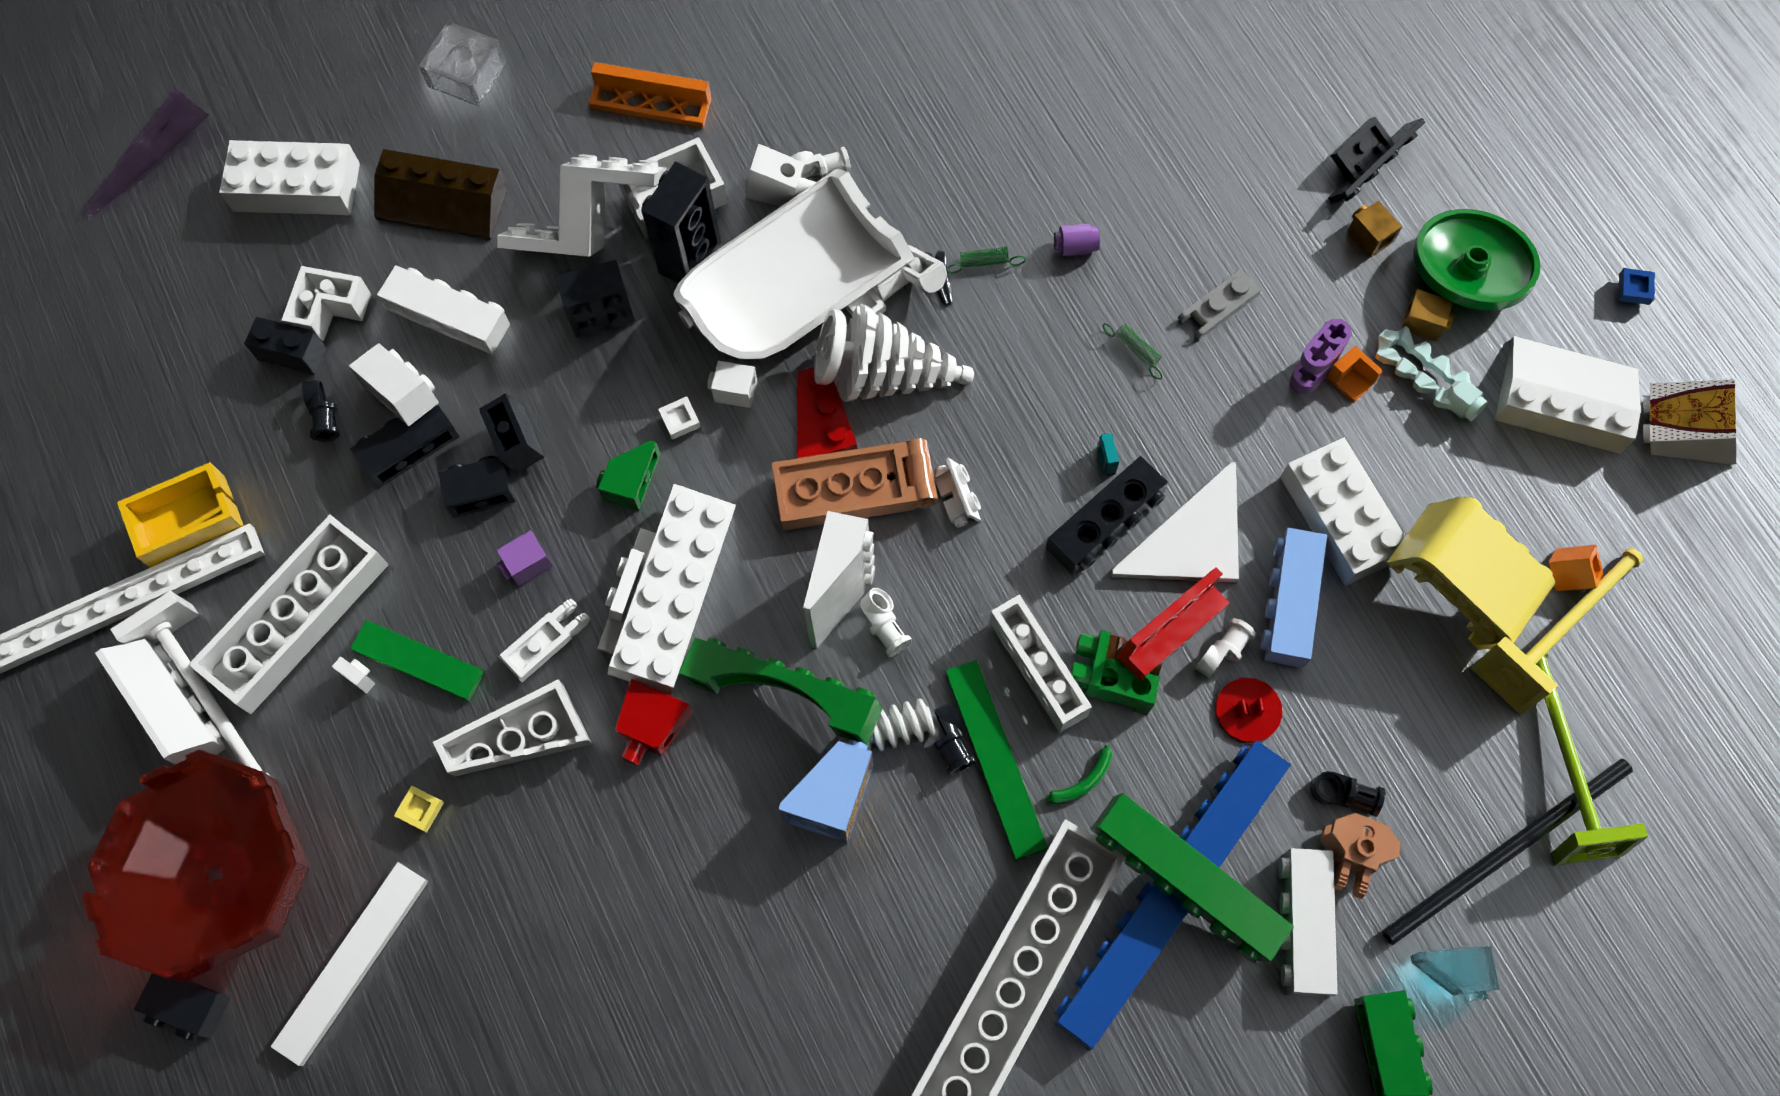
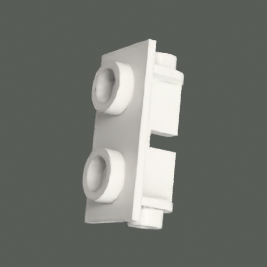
M947 458L946 461L949 467L942 465L935 468L934 480L941 497L944 498L950 494L954 496L943 502L950 522L955 523L957 528L967 525L968 518L980 522L978 510L981 509L976 495L973 492L970 493L967 485L970 478L965 467Z

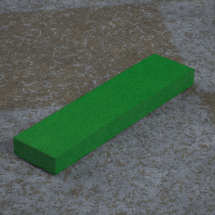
M365 620L350 647L353 652L468 702H470L485 673L478 667L368 620Z

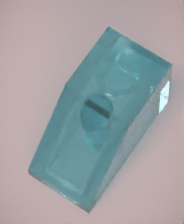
M1491 946L1424 951L1410 956L1412 964L1451 995H1465L1466 1001L1489 999V992L1500 990Z

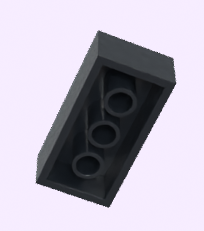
M675 161L669 171L666 170L661 175L658 187L654 193L645 198L641 212L659 274L679 283L692 268L717 250L721 244V238L708 177Z

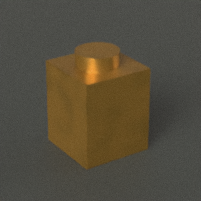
M1378 200L1369 207L1367 205L1361 206L1353 213V220L1348 232L1366 253L1372 257L1394 243L1402 226Z
M1417 289L1408 303L1401 329L1407 326L1410 333L1437 341L1443 331L1448 332L1455 317V314L1450 313L1453 302Z

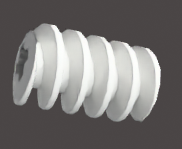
M917 699L915 710L907 701L903 703L901 713L894 704L890 705L888 716L882 709L867 745L868 750L871 751L872 743H875L880 752L884 751L885 740L890 742L893 749L897 748L899 737L903 739L906 745H910L912 734H915L919 742H923L925 731H928L933 740L936 739L929 707L925 705L922 699Z

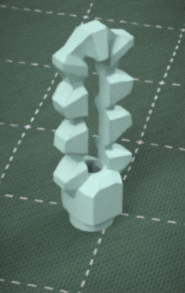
M1404 326L1399 331L1385 329L1378 336V351L1375 358L1383 364L1396 366L1394 374L1414 380L1413 387L1417 392L1434 394L1433 404L1436 407L1449 409L1462 420L1466 417L1468 420L1473 421L1488 404V401L1482 397L1483 392L1471 384L1468 372L1464 370L1451 375L1449 358L1441 355L1432 359L1430 356V344L1424 341L1414 345L1407 326ZM1396 344L1404 347L1408 354H1413L1425 367L1431 368L1443 377L1446 383H1450L1451 387L1449 390L1439 387L1435 380L1423 371H1418L1414 364L1405 357L1401 358L1398 352L1391 347Z

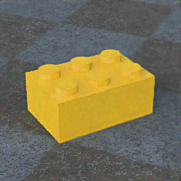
M211 462L117 502L136 557L148 567H153L244 526L237 506L232 502L234 499L225 476Z

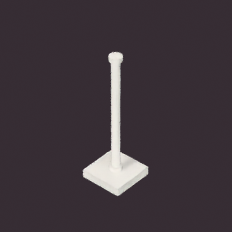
M169 591L111 628L110 630L115 638L122 643L144 638L153 644L160 641L252 780L250 783L254 791L259 790L272 781L269 773L264 774L198 672L188 665L190 660L172 634L199 616V613L191 603Z

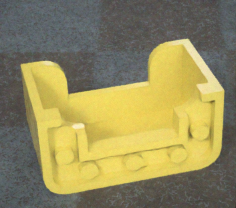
M1468 496L1429 504L1386 562L1398 574L1402 573L1404 569L1413 571L1417 574L1414 579L1418 583L1429 582L1469 620L1466 628L1473 632L1468 637V640L1478 650L1491 649L1505 636L1514 643L1555 585L1552 571L1531 556L1529 549L1525 545L1517 542L1507 533L1502 523L1494 520L1483 510V506L1478 500Z

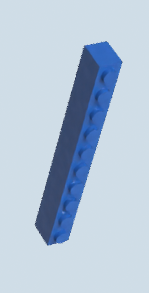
M1257 740L1250 749L1245 745L1241 748L1233 759V762L1237 764L1233 773L1230 775L1224 772L1214 786V789L1218 791L1216 797L1212 802L1205 799L1195 813L1199 821L1193 829L1186 826L1179 836L1219 868L1291 766L1290 763ZM1149 881L1146 882L1136 896V899L1141 902L1136 910L1131 912L1127 909L1117 923L1116 927L1121 930L1114 941L1107 938L1095 954L1100 958L1095 968L1092 970L1087 966L1075 982L1080 989L1073 999L1066 995L1054 1012L1059 1016L1055 1025L1089 1051L1098 1043L1187 915V912L1180 906L1182 904L1181 900L1173 894L1170 896L1163 894Z

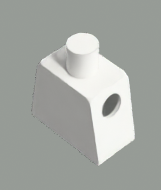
M758 144L749 172L746 198L783 206L816 182L802 178L804 168L802 161Z

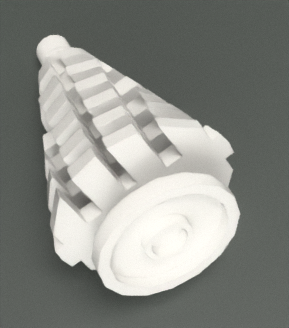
M860 303V307L856 306L848 327L846 317L840 310L832 308L828 311L820 331L814 364L815 381L819 385L830 384L839 370L837 386L840 398L844 402L854 401L858 396L862 400L875 397L877 393L880 398L893 396L897 390H901V394H910L916 388L915 384L919 392L930 390L935 382L938 389L950 387V382L956 381L958 384L970 385L974 378V371L969 366H956V358L947 352L942 355L943 360H941L939 346L933 343H928L925 346L921 336L912 332L908 336L906 327L897 322V325L891 324V320L880 312L876 315L874 310Z

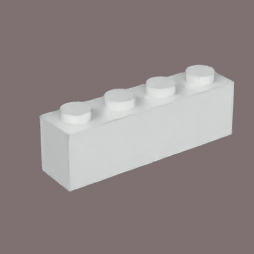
M395 265L377 294L386 310L493 355L510 326L504 313L505 310L500 305L491 301L488 303L482 302L472 293L465 290L458 292L451 289L442 280L434 279L432 281L413 268L406 270Z
M1291 848L1284 853V858L1279 860V877L1284 879V893L1280 894L1279 909L1281 914H1285V919L1294 926L1281 946L1282 950H1286V964L1281 966V984L1286 986L1287 995L1330 998L1337 995L1333 851Z

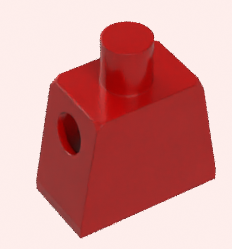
M631 679L615 728L618 736L628 741L620 758L632 765L639 766L646 750L662 756L691 717L693 711L689 703Z

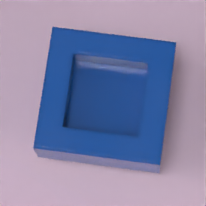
M1623 268L1619 273L1618 301L1650 305L1655 299V272Z

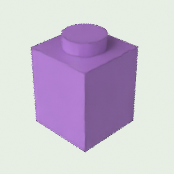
M531 530L497 549L502 559L497 563L506 580L513 577L518 586L553 567Z

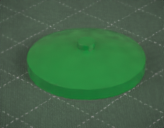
M1455 209L1437 214L1423 225L1413 248L1416 269L1426 284L1445 299L1471 309L1489 311L1512 307L1523 301L1531 293L1540 275V258L1529 237L1506 219L1485 211Z

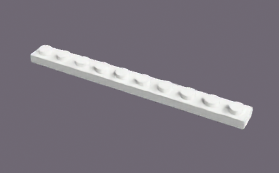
M249 523L0 634V674L128 617L169 591L177 595L264 556L265 553L255 528Z

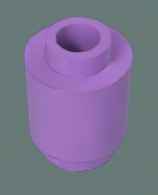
M1090 224L1064 225L1059 227V232L1054 233L1055 251H1060L1062 257L1092 254V251L1099 250L1100 236L1097 226H1090Z

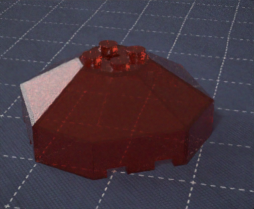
M199 749L185 755L186 760L171 767L164 765L142 775L139 783L149 788L121 800L118 806L115 807V812L88 865L96 894L85 891L82 896L88 919L95 923L100 938L96 940L101 955L180 982H186L280 937L311 869L278 780L263 771ZM217 864L221 865L219 871L223 873V877L221 880L215 879L210 884V877L206 875L209 868L214 869Z

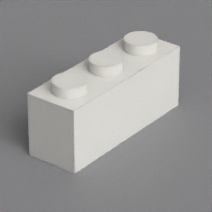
M378 343L349 365L362 386L408 426L439 403L432 393L435 390L433 383L424 374L420 376L410 362L404 363L403 359L394 349L388 351Z

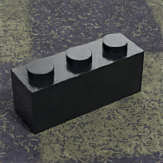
M437 404L410 426L406 425L399 418L389 420L380 430L372 435L362 437L350 450L369 478L380 489L460 436Z

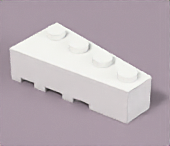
M558 679L434 741L433 744L447 773L456 777L591 745L592 742L564 685Z

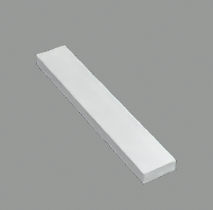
M397 862L277 1036L271 1048L298 1066H304L429 881Z

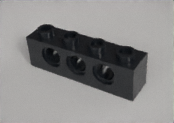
M1139 456L1048 537L1046 550L1072 575L1079 569L1086 571L1097 560L1095 555L1103 548L1106 550L1111 549L1120 539L1119 533L1126 527L1129 530L1133 529L1142 520V513L1148 507L1155 509L1165 499L1166 495L1164 492L1168 481L1142 456ZM1133 493L1138 496L1139 500L1129 501L1124 494ZM1104 513H1110L1114 515L1117 520L1114 522H1107L1102 518L1101 515ZM1089 534L1094 541L1084 543L1078 538V535Z

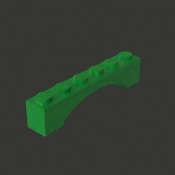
M711 637L707 641L694 638L679 671V674L688 684L718 694L720 688L741 684L767 685L788 690L809 700L831 718L828 725L837 736L868 745L883 709L875 698L876 695L871 691L857 687L856 691L845 688L844 683L831 677H826L825 681L815 678L812 672L801 667H796L795 671L785 668V664L777 659L766 657V660L756 658V655L747 649L737 647L735 651L726 648V644Z

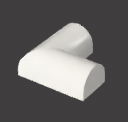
M908 245L914 259L872 289L883 302L909 282L929 293L936 292L946 281L947 272L943 262Z

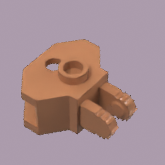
M1357 813L1335 819L1332 824L1323 827L1320 838L1325 849L1333 851L1334 867H1336L1334 889L1342 891L1347 884L1349 873L1356 875L1352 893L1354 897L1359 899L1366 895L1371 874L1376 872L1378 867L1384 866L1398 858L1401 843L1388 825Z

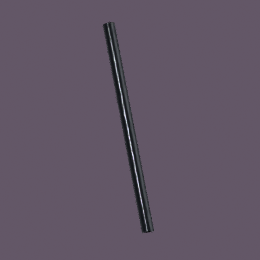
M1619 759L1587 783L1592 801L1633 772L1632 766L1625 759ZM1575 793L1569 795L1383 929L1381 932L1386 941L1391 945L1396 944L1580 811Z

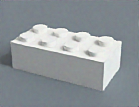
M230 140L219 193L233 212L351 215L360 163L349 144Z
M1345 437L1289 462L1280 478L1312 532L1327 535L1325 554L1344 586L1389 566L1386 562L1405 538V535Z

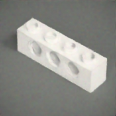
M1020 594L991 610L990 625L1059 733L1088 717L1092 708L1091 704Z

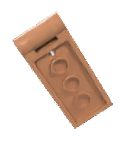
M921 438L772 462L783 531L823 525L827 511L867 518L915 510V507H928L938 502L927 440Z

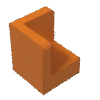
M1354 346L1333 365L1326 379L1348 399L1356 402L1375 385L1383 371L1359 348Z
M1597 545L1558 548L1554 551L1548 562L1555 579L1554 587L1556 591L1597 588L1603 576Z

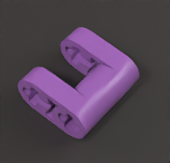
M1342 319L1329 320L1307 344L1302 353L1301 361L1291 376V385L1297 392L1303 394L1312 393L1328 376L1331 368L1339 360L1352 336L1351 327L1346 321ZM1308 372L1313 373L1310 380L1306 382L1301 380V377L1305 376Z

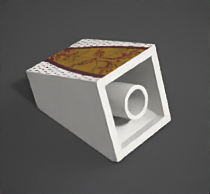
M1735 379L1650 384V395L1643 396L1644 415L1650 414V424H1643L1644 443H1650L1651 455L1736 465Z

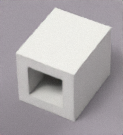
M718 361L716 370L711 371L708 378V390L712 391L714 402L751 408L757 384L755 367Z

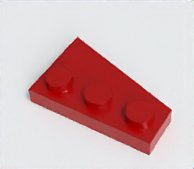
M814 367L799 371L797 382V458L858 449L834 380L828 385H819L815 381Z

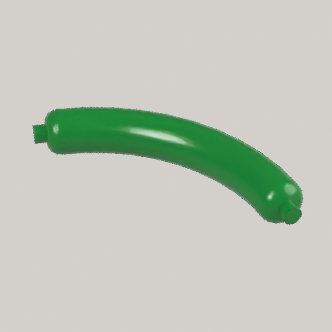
M1105 745L1099 751L1093 769L1083 780L1069 788L1051 791L1050 795H1046V800H1050L1052 804L1066 803L1090 792L1102 780L1109 768L1113 755L1110 746Z

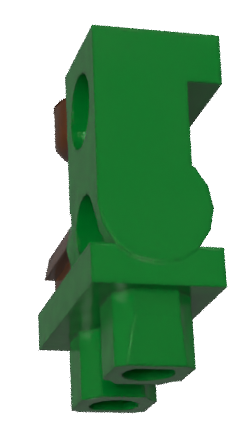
M1101 630L1098 636L1080 634L1075 654L1091 658L1090 666L1074 662L1070 673L1078 686L1085 689L1084 695L1135 708L1134 712L1148 715L1155 705L1162 664L1140 681L1117 658L1127 644V640L1124 637L1111 635V632Z

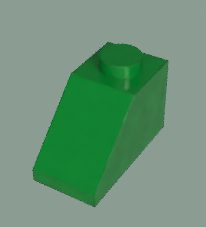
M650 440L609 460L606 469L600 471L596 484L603 501L640 510L661 455L656 442Z

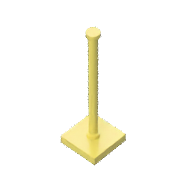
M1633 548L1626 549L1622 553V559L1600 580L1597 588H1592L1526 654L1505 636L1483 655L1471 669L1518 714L1523 715L1558 686L1536 663L1632 567L1636 568L1643 562L1642 554Z

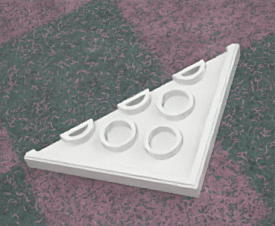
M1231 462L1114 567L1111 577L1200 581L1217 567L1223 573L1217 582L1237 583L1239 579L1236 462Z

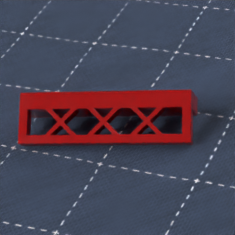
M1217 567L1130 638L1117 658L1140 681L1146 678L1229 605L1230 602L1214 587L1223 575Z

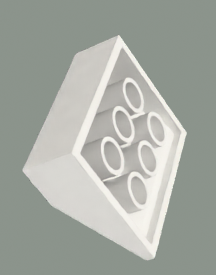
M1513 336L1497 406L1496 421L1621 454L1636 440L1641 413L1638 369Z
M827 511L803 606L811 648L817 649L863 596L866 584L872 585L875 574L874 544H872L874 532L869 531L868 519Z

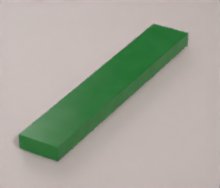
M977 660L945 670L1015 861L1048 850L1046 840Z

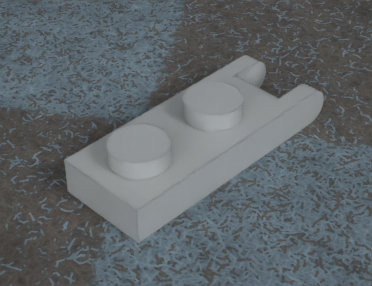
M1240 268L1184 310L1178 316V319L1184 323L1193 317L1202 326L1194 335L1198 340H1201L1258 297L1262 289Z

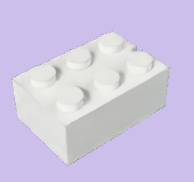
M699 137L647 159L657 161L658 167H666L667 171L676 161L707 176L714 208L716 209L728 203L725 184ZM619 183L621 192L632 213H634V217L645 239L649 238L641 207L645 198L648 195H652L658 185L652 187Z

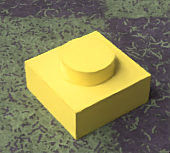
M411 785L394 816L427 833L444 802Z

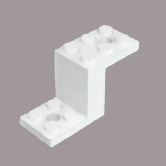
M582 154L578 155V157H572L570 162L560 165L559 226H547L546 230L535 229V224L517 223L516 227H508V231L497 235V248L589 257L604 248L606 182L654 187L658 185L661 175L667 168L658 167V162L651 160H639V163L627 164L626 158L610 157L609 160L597 161V156Z

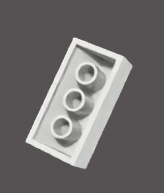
M144 638L103 648L95 653L164 759L192 773L226 749L219 739L222 735L213 721H207L202 712L205 709L196 695H190L185 688L188 686V683L178 669L173 670L169 664V661L172 659L162 644L156 646Z

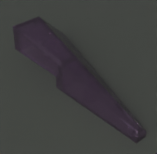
M174 86L170 91L171 95L161 107L157 108L154 116L141 129L115 163L116 167L106 179L102 180L99 184L100 187L83 207L94 215L98 213L210 115Z

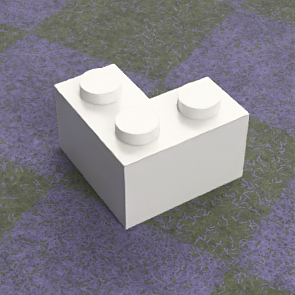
M301 266L281 321L284 324L315 331L320 340L324 342L333 316L363 321L372 294L359 276Z

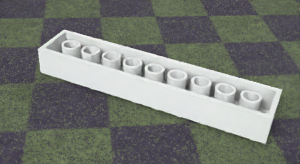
M1064 820L912 1096L998 1095L1125 859L1117 850L1113 852L1107 850L1096 841V836L1068 820Z

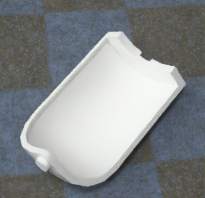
M837 168L701 261L678 283L673 295L682 309L678 314L683 323L688 328L695 326L717 350L738 359H763L784 350L823 323L829 310L832 308L837 310L843 309L912 261L914 256L900 231L890 226L881 216L875 219L867 211L870 203L863 196L849 172Z

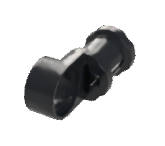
M320 379L304 381L302 384L303 398L313 422L310 438L321 442L335 440L340 436L335 422L338 406L333 402L326 401L324 386Z
M947 703L934 710L945 734L934 745L937 750L942 751L948 763V774L954 775L970 768L976 763V759L974 756L969 755L962 741L964 736L961 732L962 726L952 705Z
M1331 771L1323 772L1315 777L1310 789L1312 796L1321 804L1334 803L1349 808L1351 805L1369 811L1370 815L1374 817L1379 815L1386 795L1384 787L1378 786L1373 788L1357 783L1356 778ZM1322 779H1329L1334 782L1336 793L1333 797H1326L1320 792L1319 783Z

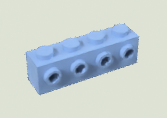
M1288 527L1281 538H1276L1273 556L1278 557L1277 568H1272L1269 580V587L1274 588L1273 599H1268L1265 609V618L1270 619L1268 630L1264 629L1260 648L1265 650L1264 661L1304 668L1311 660L1327 539L1326 534Z

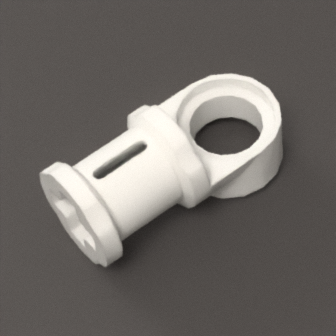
M841 147L838 152L823 156L820 153L813 155L809 151L798 152L791 156L804 163L802 178L820 174L822 179L837 168L852 173L849 156L845 147Z
M872 588L861 599L860 606L872 623L870 632L872 635H877L887 649L886 654L888 657H893L905 650L912 643V639L909 635L905 636L896 624V617L892 612L894 604L891 597L882 589Z
M1232 618L1228 624L1230 628L1224 637L1209 647L1195 669L1207 678H1210L1224 657L1230 661L1239 662L1242 658L1240 653L1247 642L1254 640L1257 636V633L1249 624L1240 619Z

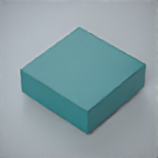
M1112 432L1101 434L1097 451L1103 474L1105 476L1116 474L1120 461Z

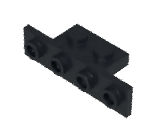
M1376 117L1368 119L1330 155L1347 178L1328 197L1331 203L1343 198L1345 201H1348L1360 192L1359 186L1363 182H1368L1377 176L1380 172L1378 168L1383 163L1390 162L1399 154L1397 150L1399 147L1410 143L1418 136L1417 130L1426 123L1424 119L1420 118L1405 124L1392 137L1388 135Z

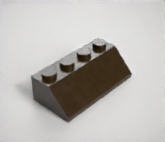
M383 149L374 174V217L376 220L491 240L507 186L500 169Z

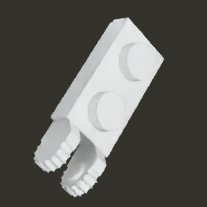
M573 599L565 601L551 614L548 612L499 655L501 661L521 682H524L573 639L572 636L577 635L589 623L590 617L586 613H582L564 628L559 622L565 620L577 607Z

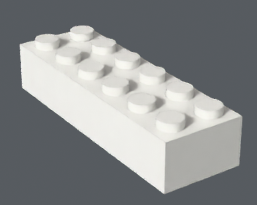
M677 484L673 485L607 672L608 675L629 682L631 679H634L671 695L734 513L735 504Z
M329 514L188 665L233 703L249 714H252L384 571L388 563L376 550Z

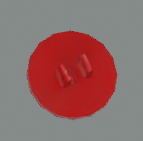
M1242 677L1229 682L1220 691L1216 700V717L1220 727L1231 738L1244 743H1254L1256 740L1260 742L1268 739L1278 729L1282 720V703L1278 694L1267 683L1256 678Z

